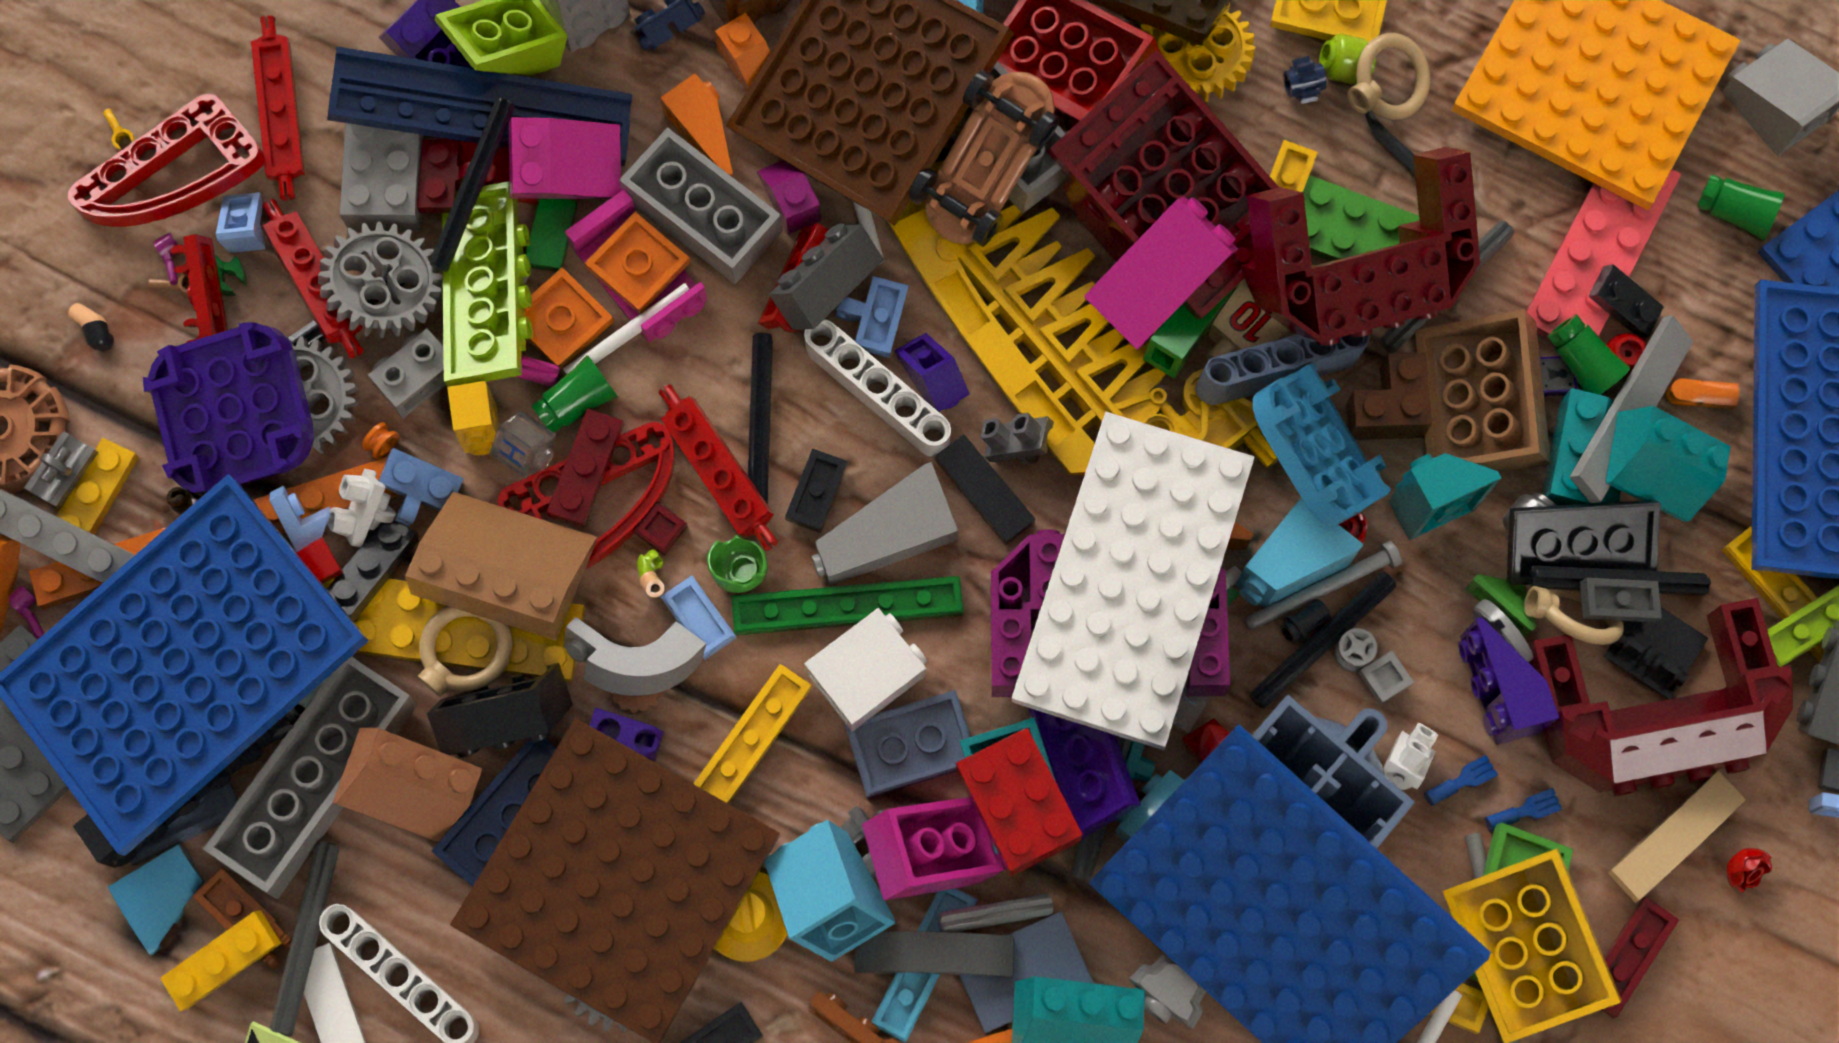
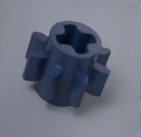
M1309 56L1292 60L1293 66H1290V70H1286L1283 73L1284 86L1288 97H1295L1296 100L1299 99L1301 104L1318 101L1317 95L1327 87L1326 74L1322 64H1315L1314 61L1310 62Z

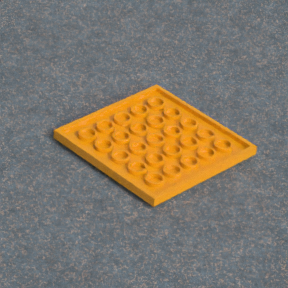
M1514 0L1456 99L1451 111L1649 211L1741 40L1661 0Z

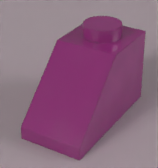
M783 160L757 171V175L774 209L781 214L782 225L787 235L821 221L820 203L803 171Z

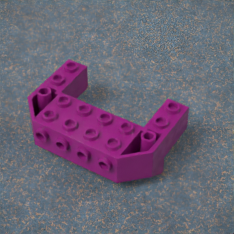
M1044 529L1038 531L1037 534H1029L991 571V697H1012L1031 640V630L1035 628L1038 611L1041 610L1065 534H1060L1058 530ZM1222 567L1218 574L1186 678L1187 697L1226 696L1230 687L1226 570Z

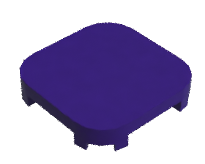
M254 322L238 323L239 327L178 346L168 345L157 351L159 356L152 363L148 377H143L144 392L151 393L168 460V463L162 465L167 477L173 479L183 489L189 490L192 493L206 494L228 474L243 486L289 472L300 466L310 454L314 442L313 422L296 354L289 339L278 329Z

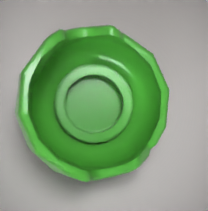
M738 535L726 542L717 540L713 543L706 556L708 571L711 577L721 589L729 593H744L756 588L766 578L768 572L766 552L756 541L742 538Z

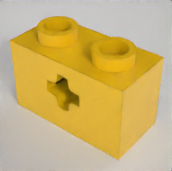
M486 381L447 387L453 431L464 452H470L472 455H486L493 452L494 448L502 447L497 404Z

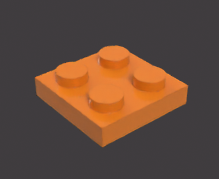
M634 212L584 264L589 272L638 314H641L691 262L690 257L637 212Z
M563 267L531 294L532 307L525 308V317H529L533 329V338L528 340L552 364L558 365L560 371L614 323L613 316Z

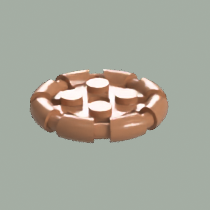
M17 365L0 368V383H7V390H0V420L8 421L7 431L0 436V467L2 466L0 489L11 494L25 490L24 487L42 463L39 458L43 453H49L62 432H65L66 423L70 422L66 403L56 387H50L46 383L47 378L40 373ZM30 394H36L38 398L33 403L29 404L25 400ZM39 422L50 423L49 432H39ZM34 451L38 457L27 466L22 461L29 459Z

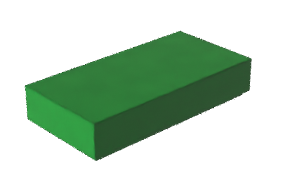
M539 199L530 235V245L527 247L526 252L531 268L557 272L564 266L569 245L565 231L574 224L578 207L577 201L569 199Z

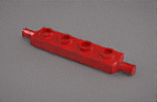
M267 15L268 21L265 16L260 18L262 37L251 41L262 149L265 156L264 168L268 180L278 181L279 199L288 201L287 195L290 200L296 198L293 179L305 175L290 42L287 36L277 35L276 18L272 15Z
M270 199V205L268 201H265L262 209L270 221L262 225L264 235L328 344L341 342L349 358H356L355 352L357 356H360L363 353V348L360 346L355 335L362 330V325L359 324L351 331L349 330L351 319L346 318L338 322L336 320L338 309L331 311L326 309L329 298L320 297V290L323 285L318 284L319 272H322L319 270L320 260L324 257L297 211L284 215L275 199Z
M671 384L664 386L665 390L660 389L658 394L669 407V410L661 418L662 422L737 533L744 538L755 534L765 551L772 549L771 545L776 546L778 544V540L767 527V524L774 515L696 399L688 396L681 400Z

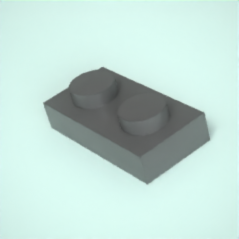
M1585 578L1580 581L1583 619L1656 622L1662 619L1658 581Z

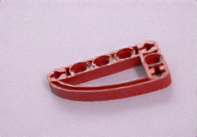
M203 94L75 182L68 191V199L84 219L97 225L127 227L147 224L190 210L228 191L256 173L263 166L265 156L256 141L216 95ZM211 110V114L207 115L205 113L206 111ZM195 120L197 124L193 126L191 121ZM187 128L186 133L181 138L170 139L175 130ZM235 129V133L231 138L219 140V136L224 130ZM206 137L228 162L206 176L164 195L136 203L111 205ZM242 147L249 157L246 159L240 157L236 150ZM157 149L156 154L151 159L146 161L140 160L141 155L145 151ZM120 170L126 171L125 176L121 180L110 182V178L115 172ZM101 184L106 187L104 190L99 187ZM90 194L91 198L85 201L83 198Z
M658 422L646 423L620 435L616 448L623 447L629 450L631 453L630 459L623 465H615L610 461L601 485L658 460L657 468L647 490L635 506L616 525L597 539L585 570L604 559L634 534V529L651 511L656 502L660 503L664 497L674 472L675 450L670 432L663 424ZM652 433L657 438L663 436L660 439V447L654 449L652 444L645 445L640 448L643 455L637 457L635 446L631 443L632 441L637 440L640 447L649 442L648 435ZM567 459L502 489L498 495V506L504 508L511 504L510 497L517 495L519 500L529 497L530 494L527 489L533 486V491L539 502L534 504L531 497L521 502L522 509L516 512L542 519L540 513L548 509L553 496L543 495L540 492L541 484L550 478L559 481ZM508 507V508H507V509H510V510L515 511L513 507Z

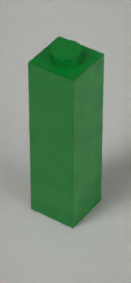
M1237 286L1200 320L1195 318L1182 304L1154 333L1149 341L1143 360L1175 379L1209 332L1214 320Z

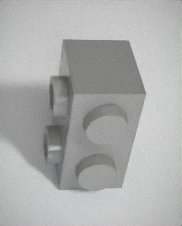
M428 329L409 336L399 351L391 357L386 356L380 359L373 366L372 372L368 374L374 387L402 419L446 385L444 383L443 346Z

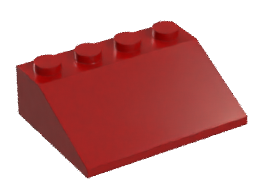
M1019 0L1003 22V25L1009 27L1015 34L1001 54L998 62L1008 73L1027 72L1040 78L1053 95L1055 109L1079 122L1156 50L1160 52V49L1153 36L1085 0Z

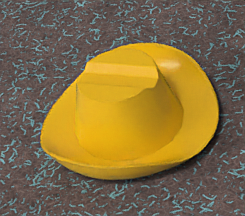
M759 872L715 949L724 956L742 962L757 961L771 955L784 942L788 933L769 875Z

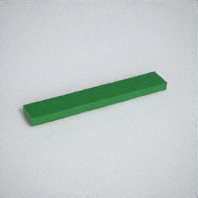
M960 576L731 596L733 626L736 636L853 626L877 608L885 616L890 613L898 622L963 616L964 613Z

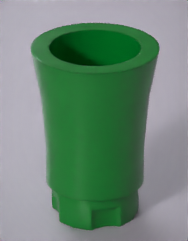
M1711 174L1701 194L1697 208L1711 211L1710 215L1734 224L1764 241L1775 221L1785 193L1751 186L1728 177L1722 179Z
M1577 314L1563 321L1547 336L1556 347L1555 351L1566 363L1583 391L1601 395L1622 379L1631 368L1614 354L1597 336L1589 324L1585 325Z
M586 355L572 371L541 394L544 398L538 399L531 407L550 433L553 434L561 429L563 425L567 428L584 416L587 408L594 410L618 398V396L590 357Z

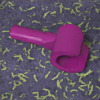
M169 232L156 239L154 247L163 259L169 283L175 285L178 284V276L174 272L175 264L172 256L175 254L171 253V248L178 245V243Z
M21 585L10 595L9 603L23 616L38 640L45 633L34 613L29 609L36 602V597Z

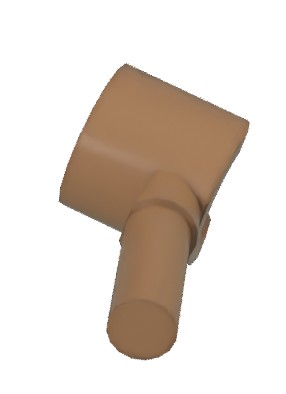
M182 274L178 279V284L171 285L169 280L150 278L148 281L150 288L180 291L181 295L188 299L187 289L184 288L189 283L188 275Z

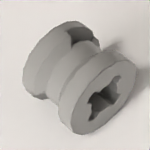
M1358 628L1348 630L1342 635L1334 648V657L1337 664L1348 672H1359L1370 664L1377 653V643L1372 634Z

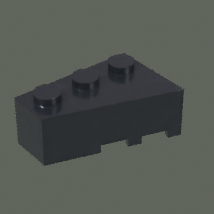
M559 662L548 665L547 671L543 675L529 680H525L524 674L511 677L513 684L489 689L487 685L477 690L466 691L441 699L427 713L440 752L446 755L457 754L461 758L475 754L483 747L492 746L494 750H498L514 744L515 740L528 738L529 742H535L551 735V730L573 705Z

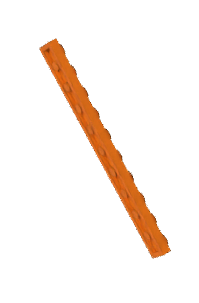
M388 457L288 488L286 491L289 495L295 493L299 498L305 514L300 515L301 519L327 507H330V509L338 507L348 510L351 501L342 499L339 494V486L345 474L362 476L365 468L374 470L377 473L375 478L378 480ZM384 490V493L389 494L391 498L400 496L390 490ZM270 494L253 499L280 533H285L286 531L269 501ZM167 527L115 543V545L136 555ZM59 561L29 571L37 605L42 610L88 596L103 584Z

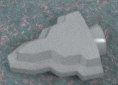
M1162 955L1152 966L1143 964L1129 978V981L1134 986L1145 990L1144 1010L1156 1020L1166 1025L1172 1017L1183 1023L1186 1027L1194 1028L1203 1013L1200 1002L1206 991L1167 955Z

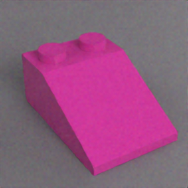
M511 117L508 123L510 198L611 199L621 192L619 182L621 178L619 124L555 118Z

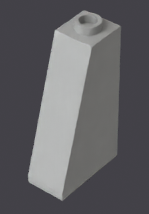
M932 462L918 468L815 542L817 554L812 555L811 558L818 577L825 575L828 585L831 586L957 541L958 529Z

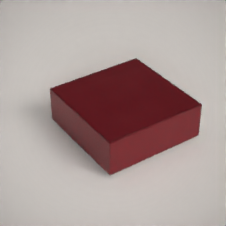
M656 502L651 511L634 529V533L665 556L688 525L666 507Z

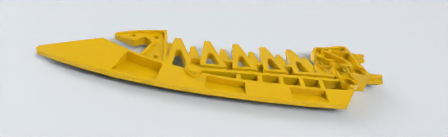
M944 160L933 163L930 169L937 173ZM926 199L920 205L910 201L895 226L889 223L903 250L934 298L1019 414L1029 413L1033 418L1048 416L1054 422L1053 428L1047 435V446L1069 475H1085L1095 445L1085 430L1093 424L1100 430L1105 412L1231 450L1236 449L1244 442L1266 468L1277 462V456L1256 421L1251 401L1240 398L1218 405H1211L1198 397L1195 388L1203 369L1192 373L1186 380L1181 395L1182 406L1186 414L1182 416L1166 401L1167 394L1165 390L1155 388L1166 376V373L1158 368H1154L1131 380L1146 364L1143 357L1149 341L1139 349H1136L1131 343L1117 349L1126 338L1116 328L1096 338L1110 322L1092 304L1082 308L1088 301L1084 295L1095 285L1093 281L1059 298L1095 259L1093 252L1086 248L1047 267L1062 250L1060 243L1055 241L1025 257L1059 220L1060 215L1053 207L1014 226L1012 225L1023 213L1015 205L1000 211L1003 215L1001 224L992 239L984 247L975 242L968 244L953 243L941 237L928 221L925 210ZM1015 241L1018 243L996 268L985 257L987 254ZM1047 282H1052L1054 285L1031 309L1020 297ZM977 290H978V291L981 293V295L987 300V302L989 303L988 306H986V304L984 303L983 299L981 298V296L979 295V293L977 292ZM999 314L1013 332L1008 335L995 316ZM1082 323H1088L1090 326L1068 350L1057 340L1056 336ZM1023 342L1037 359L1030 364L1016 345ZM1118 364H1124L1126 367L1104 391L1092 380V377ZM1045 369L1061 386L1054 393L1038 375ZM1068 397H1071L1085 413L1077 422L1061 403Z

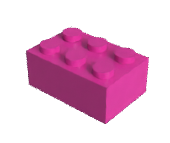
M969 797L887 809L862 824L884 901L978 885L1004 871L1002 861L999 855L995 854L991 839Z

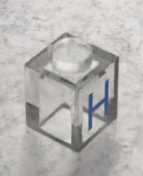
M520 410L499 426L489 454L526 479L537 469L544 470L549 465L554 456V451L551 449L557 435Z

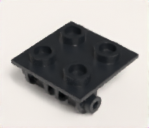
M1661 607L1662 619L1656 622L1626 621L1623 625L1624 631L1621 638L1610 645L1603 657L1666 699H1670L1677 687H1681L1688 678V670L1709 638Z

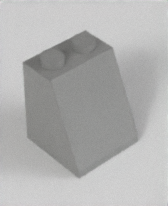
M1788 38L1776 47L1773 43L1764 47L1755 56L1756 61L1749 66L1743 62L1733 69L1727 76L1730 81L1722 91L1725 97L1777 157L1827 123L1839 111V72Z

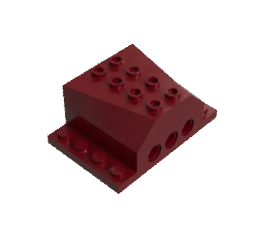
M1158 50L1151 54L1046 151L1071 178L1063 188L1079 221L1116 262L1178 198L1183 196L1188 200L1191 197L1198 200L1208 211L1205 217L1215 227L1221 224L1234 236L1235 241L1232 244L1238 250L1228 257L1183 303L1198 320L1202 319L1244 279L1241 265L1255 262L1247 195L1279 188V186Z

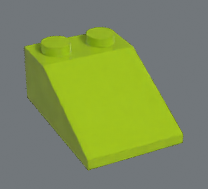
M482 0L435 15L436 23L474 70L532 76L559 67L561 64L568 34L539 0Z

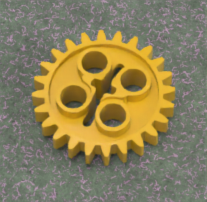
M1230 3L1203 46L1147 24L1141 25L1142 31L1155 38L1164 58L1196 94H1201L1205 102H1208L1211 92H1214L1217 97L1223 98L1224 87L1232 92L1235 91L1236 82H1244L1246 71H1251L1255 53V46H1253L1254 33H1248L1249 21L1240 22L1242 13L1240 10L1232 14L1229 13ZM1166 50H1173V51H1176V52H1175V53H1169V52H1167ZM1196 68H1204V69H1206V70H1205V71H1199V70H1197Z

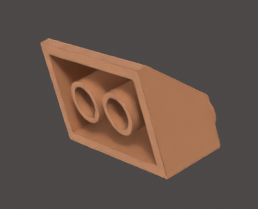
M359 728L333 804L439 842L470 806L482 768L380 728Z

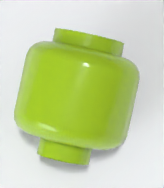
M1338 34L1331 40H1327L1323 44L1319 57V63L1322 64L1326 77L1333 81L1356 85L1358 60L1369 41L1345 34ZM1376 57L1372 64L1371 74L1373 73L1376 65Z

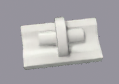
M364 468L362 476L345 474L339 486V494L342 499L351 501L348 510L338 507L330 509V516L327 522L329 529L332 532L345 536L351 546L361 547L369 529L374 531L380 522H393L396 512L388 506L391 496L384 493L386 487L375 478L377 473L374 470Z
M1417 723L1410 735L1402 731L1396 739L1383 767L1385 777L1401 790L1411 787L1418 789L1436 751L1431 749V747L1435 743L1438 734L1421 723Z

